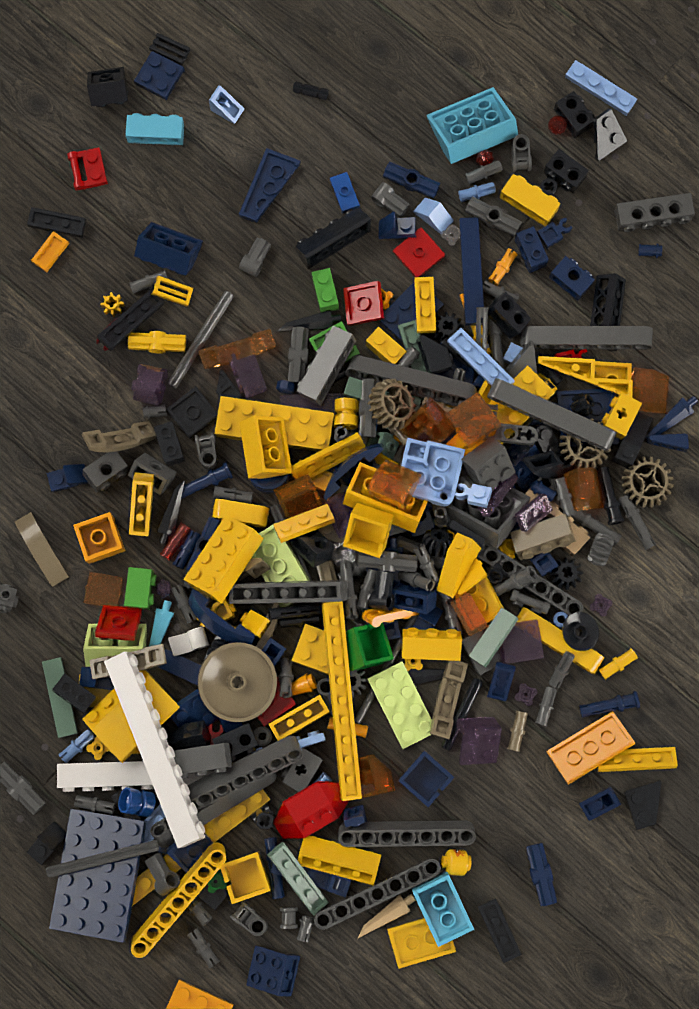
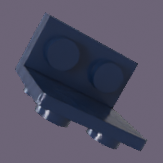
M512 444L507 449L516 472L511 478L519 489L526 493L539 476L533 474L522 460L524 457L540 454V451L535 444Z
M255 946L247 986L277 996H292L300 956Z

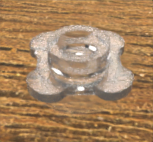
M451 224L447 227L446 231L441 232V238L446 239L450 246H454L456 241L460 239V230Z

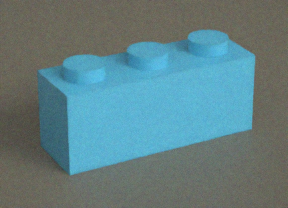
M139 113L127 115L126 139L128 143L183 145L184 121L182 117L178 115H169L168 117L159 114L143 116Z

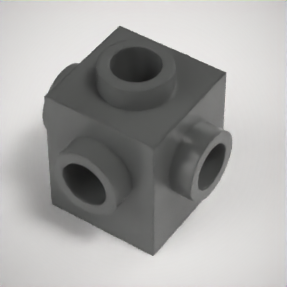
M0 585V613H10L12 607L16 608L19 596H16L17 589H14L11 585Z

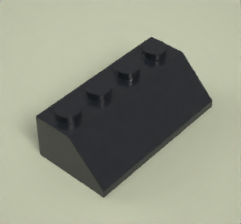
M359 207L355 210L350 209L344 214V217L339 220L338 218L332 220L326 228H319L311 237L298 241L295 246L296 253L306 268L310 269L371 232L370 217Z

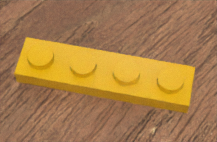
M357 432L291 465L292 474L298 484L344 462L349 456L366 446Z
M675 747L626 749L598 766L597 769L598 772L673 769L678 766Z

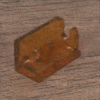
M470 592L450 602L469 637L488 627Z

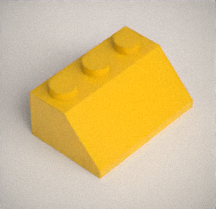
M254 415L239 422L248 478L264 479L292 474L283 417Z

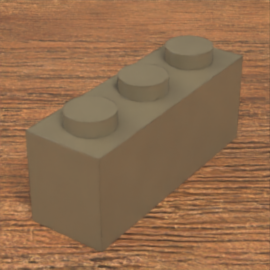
M566 514L510 532L515 552L520 560L531 559L534 555L548 553L552 549L566 547L576 542Z

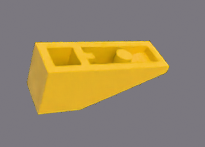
M457 532L447 550L436 589L438 592L454 598L474 559L481 550V547L473 539Z

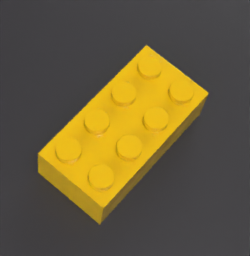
M359 462L346 491L343 504L354 508L357 503L393 514V525L415 533L428 501L395 493L398 477Z
M225 515L183 580L195 590L222 604L264 538L255 529Z

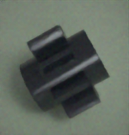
M581 393L571 398L573 401L570 405L572 412L583 417L593 412L591 408L594 406V401L590 395Z

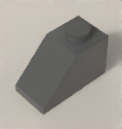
M531 340L506 368V372L513 379L527 365L537 373L535 348Z

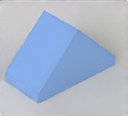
M218 85L209 99L211 111L233 124L236 123L244 111V108L220 85Z
M424 198L413 211V213L441 235L454 222L440 202Z

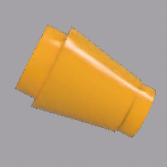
M312 673L309 675L304 674L292 682V696L313 692L317 688V683Z

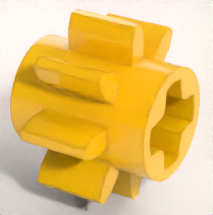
M110 292L109 296H103L104 303L100 305L102 308H105V315L111 313L115 317V314L118 312L122 314L121 307L125 306V304L120 301V295L115 297Z

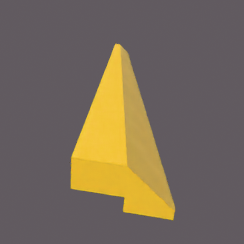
M537 357L538 364L619 395L624 393L632 397V363L595 361V359Z

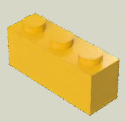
M513 174L500 194L502 200L543 226H547L560 206V203L554 196L546 195L541 188L536 185H530L520 175L516 176Z
M137 472L134 474L129 535L149 536L154 474Z
M414 627L402 629V659L461 661V631L455 629L442 631L434 628L419 630Z
M318 695L269 723V726L277 741L324 717L330 711L322 697Z

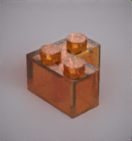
M430 397L404 422V427L400 431L407 438L416 439L425 432L434 442L441 443L458 424Z

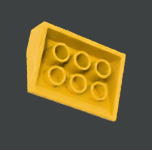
M147 670L139 671L145 677L146 683L144 685L146 690L152 695V705L160 715L159 722L162 725L180 706ZM114 688L83 718V721L117 759L123 763L138 749V746Z

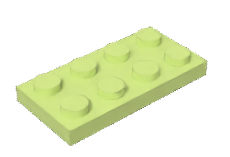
M274 525L259 533L264 539L252 556V559L262 558L270 566L271 569L262 574L265 582L310 581L288 541L280 542ZM293 603L278 604L280 607H286L292 605Z
M403 661L367 678L402 749L431 735L432 719Z

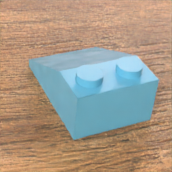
M444 871L436 877L411 888L438 947L474 930L448 872Z

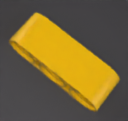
M215 499L212 518L222 521L224 516L227 515L245 525L266 528L270 508Z

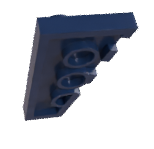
M266 148L239 212V217L257 223L299 167L301 161Z

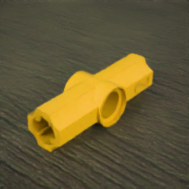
M161 331L131 333L128 336V349L148 350L151 353L157 354L165 353V351L185 352L186 335L166 334Z

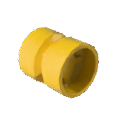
M354 398L335 399V412L337 414L334 415V427L343 426V429L346 428L347 430L357 429L359 416L356 414L359 412V400Z

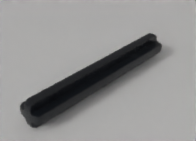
M477 678L472 680L454 718L450 739L444 738L441 745L442 748L448 751L452 749L483 684L481 680Z

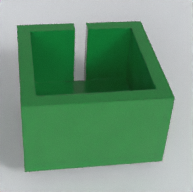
M383 622L378 627L369 624L346 631L350 671L378 666L394 659Z

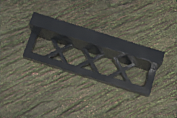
M616 273L597 275L590 326H598L597 319L601 315L604 316V320L599 326H620L626 283L625 278ZM609 280L608 286L603 290L602 281ZM605 297L606 303L601 308L599 306L600 301ZM606 349L610 352L617 351V349Z

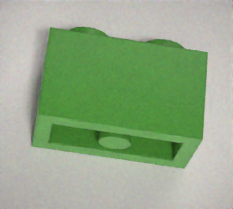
M330 268L312 272V280L320 313L327 310H339Z
M129 567L125 607L150 610V605L154 604L152 586H156L157 575H154L152 569Z

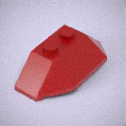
M317 781L284 800L273 824L283 839L306 838L338 819L350 800L341 801L339 782Z

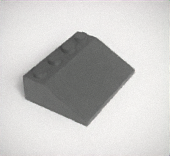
M463 466L462 469L464 470L465 475L469 477L465 469V466ZM500 481L498 482L499 486L492 490L487 508L470 505L467 503V499L458 500L454 496L452 503L448 506L433 504V513L435 509L437 510V507H444L450 521L454 520L484 538L487 544L497 549L510 534L531 497ZM445 494L440 495L441 499H447Z

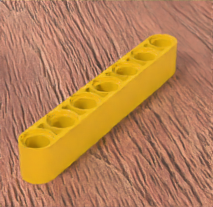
M213 843L206 849L180 880L179 886L167 895L131 939V953L135 957L142 958L150 952L226 861V851L221 843ZM214 852H220L222 854L220 857L212 856ZM202 867H206L209 869L207 872L199 871V869ZM190 882H193V883L196 884V885H195L194 887H192V888L186 886V885H187L188 883H190ZM179 897L182 898L183 901L178 903L175 902L174 899ZM162 913H169L170 916H169V917H162L161 914H162ZM150 928L157 929L156 932H149L148 930ZM143 943L145 946L137 947L136 944Z

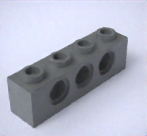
M691 193L618 203L614 209L618 231L624 230V232L634 231L635 228L650 229L655 225L666 227L676 222L685 224L690 222L695 215ZM674 208L677 214L671 213L669 209ZM651 211H656L659 216H653ZM632 214H638L641 219L633 218Z

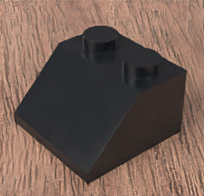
M124 67L88 72L87 88L91 107H104L112 103L120 105L128 101Z

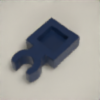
M567 218L561 219L557 226L552 222L537 231L539 238L546 248L563 239L562 233L568 234L571 232L572 226L568 228L563 227V224L567 222Z

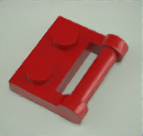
M100 147L79 152L73 151L67 154L68 160L71 162L75 190L108 184ZM83 159L86 181H82L78 164V160Z

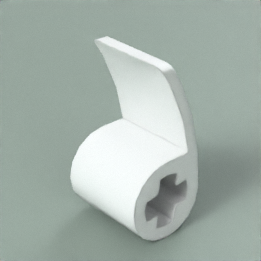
M198 627L189 630L187 633L168 638L173 656L209 646L204 627Z

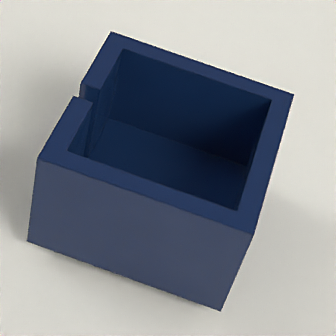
M423 751L398 781L426 807H429L440 795L437 792L438 788L443 791L453 780L454 776L427 752Z

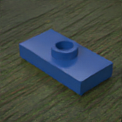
M345 172L331 177L330 182L342 213L360 207L348 173Z

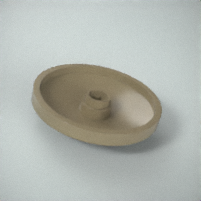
M234 642L216 648L205 658L199 670L198 691L202 702L211 713L226 721L244 722L256 718L269 707L276 693L277 675L272 661L262 650L247 643Z

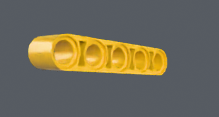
M525 607L518 614L517 618L519 620L515 624L517 628L562 656L566 651H569L575 656L572 661L573 663L591 674L596 673L604 660L601 654L593 649L586 651L572 649L565 642L561 629Z

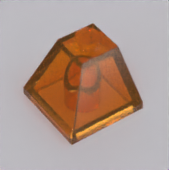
M634 367L631 372V380H633L632 398L642 403L639 411L665 414L669 376L653 369Z
M593 467L577 468L564 474L568 491L572 494L571 500L575 511L604 508L596 469Z
M374 755L358 758L362 798L395 791L391 771Z

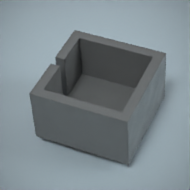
M492 436L461 459L469 478L475 484L491 487L492 490L499 486L498 482L501 481L503 483L516 473L506 448Z

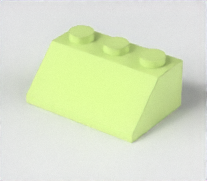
M88 624L83 648L85 666L90 667L89 660L144 649L146 647L147 625L139 624L135 640L129 641L95 637L97 624Z

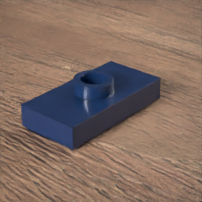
M496 662L487 697L507 701L516 666Z

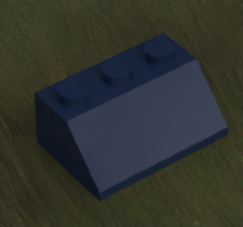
M151 222L138 236L134 256L142 261L156 264L161 268L175 271L177 274L187 275L193 268L203 241Z

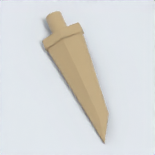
M410 894L403 899L401 895H398L363 925L358 938L411 912L408 906L416 901L414 896Z

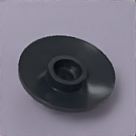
M576 612L565 619L562 634L569 647L576 651H586L597 643L599 628L592 616L584 612ZM576 629L580 631L579 636L576 634Z

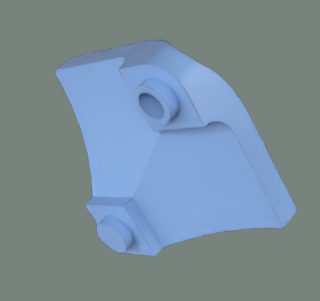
M407 438L395 493L426 500L439 506L450 505L455 496L462 467L461 459L464 457L465 449L428 440L423 442ZM445 494L447 499H441L440 495Z

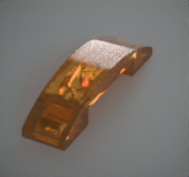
M271 329L254 333L251 337L219 347L215 345L198 352L204 369H209L254 357L275 348L276 344Z

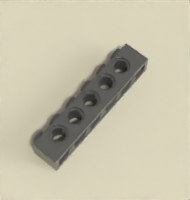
M347 580L235 583L229 592V604L341 602L348 600Z

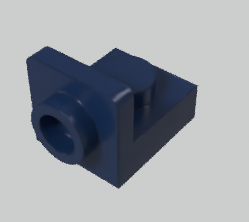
M363 805L344 809L345 827H357L362 823L368 822Z

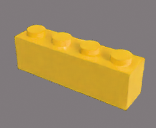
M309 835L303 838L297 861L303 867L374 885L381 854L355 847H344L340 843Z

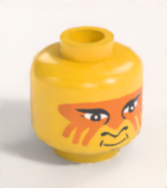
M449 849L445 856L441 857V867L449 875L464 876L471 869V856L465 850Z

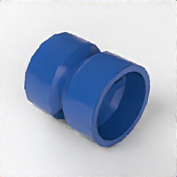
M126 787L119 796V810L125 814L149 817L155 808V795L153 792L139 791L138 789Z

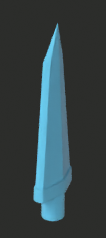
M164 600L162 609L156 608L149 647L162 643L171 619L174 616L173 612H169L172 604L170 601Z

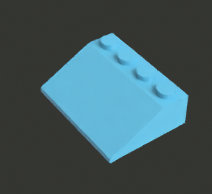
M494 87L427 115L434 134L451 164L518 135L516 118Z

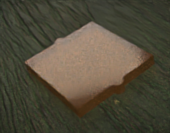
M90 572L88 583L85 586L86 593L83 603L97 606H118L119 597L122 595L123 577Z

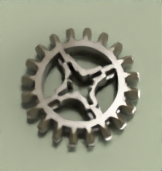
M396 379L380 381L376 383L371 389L370 395H368L370 401L367 404L371 406L369 411L374 414L372 418H376L377 424H382V428H388L389 431L400 430L408 426L414 420L413 416L416 414L414 408L417 405L413 403L415 398L411 396L412 391L407 390L408 385H403L402 381H397Z
M566 434L567 436H560V439L565 441L559 443V447H565L560 453H567L564 460L567 461L571 458L570 465L573 466L577 462V469H580L582 464H584V470H588L589 464L592 469L596 468V463L599 465L603 463L601 458L605 460L608 458L604 452L609 453L611 449L609 451L598 449L591 444H587L589 446L581 450L582 440ZM570 439H573V442L577 445L575 454L571 449ZM583 452L596 454L595 457L590 459L580 458Z
M643 456L641 462L635 459L634 464L629 469L623 471L627 476H622L621 480L627 483H623L621 487L628 488L624 495L630 493L629 500L636 499L634 505L637 506L642 502V508H645L647 503L650 508H653L654 503L659 506L661 500L664 502L667 500L666 495H671L672 492L669 489L673 488L674 485L668 482L674 478L667 476L671 473V470L665 471L664 468L667 465L664 463L660 466V459H657L654 463L653 457L650 456L647 462L645 456ZM650 468L648 474L635 473L638 469ZM656 472L662 480V486L655 479ZM651 475L649 479L651 484L644 489L645 480ZM633 479L640 486L639 493L634 488ZM647 490H657L660 492L655 496H644Z

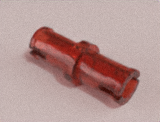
M181 522L173 536L168 538L169 541L162 552H160V555L170 561L178 547L183 545L182 541L191 528Z

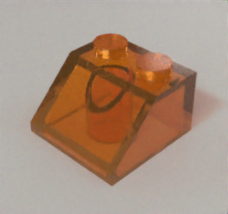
M386 459L375 471L367 489L369 495L405 510L422 474Z

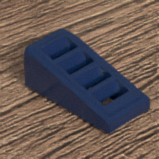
M688 434L650 435L646 439L648 444L682 452H686L689 449Z

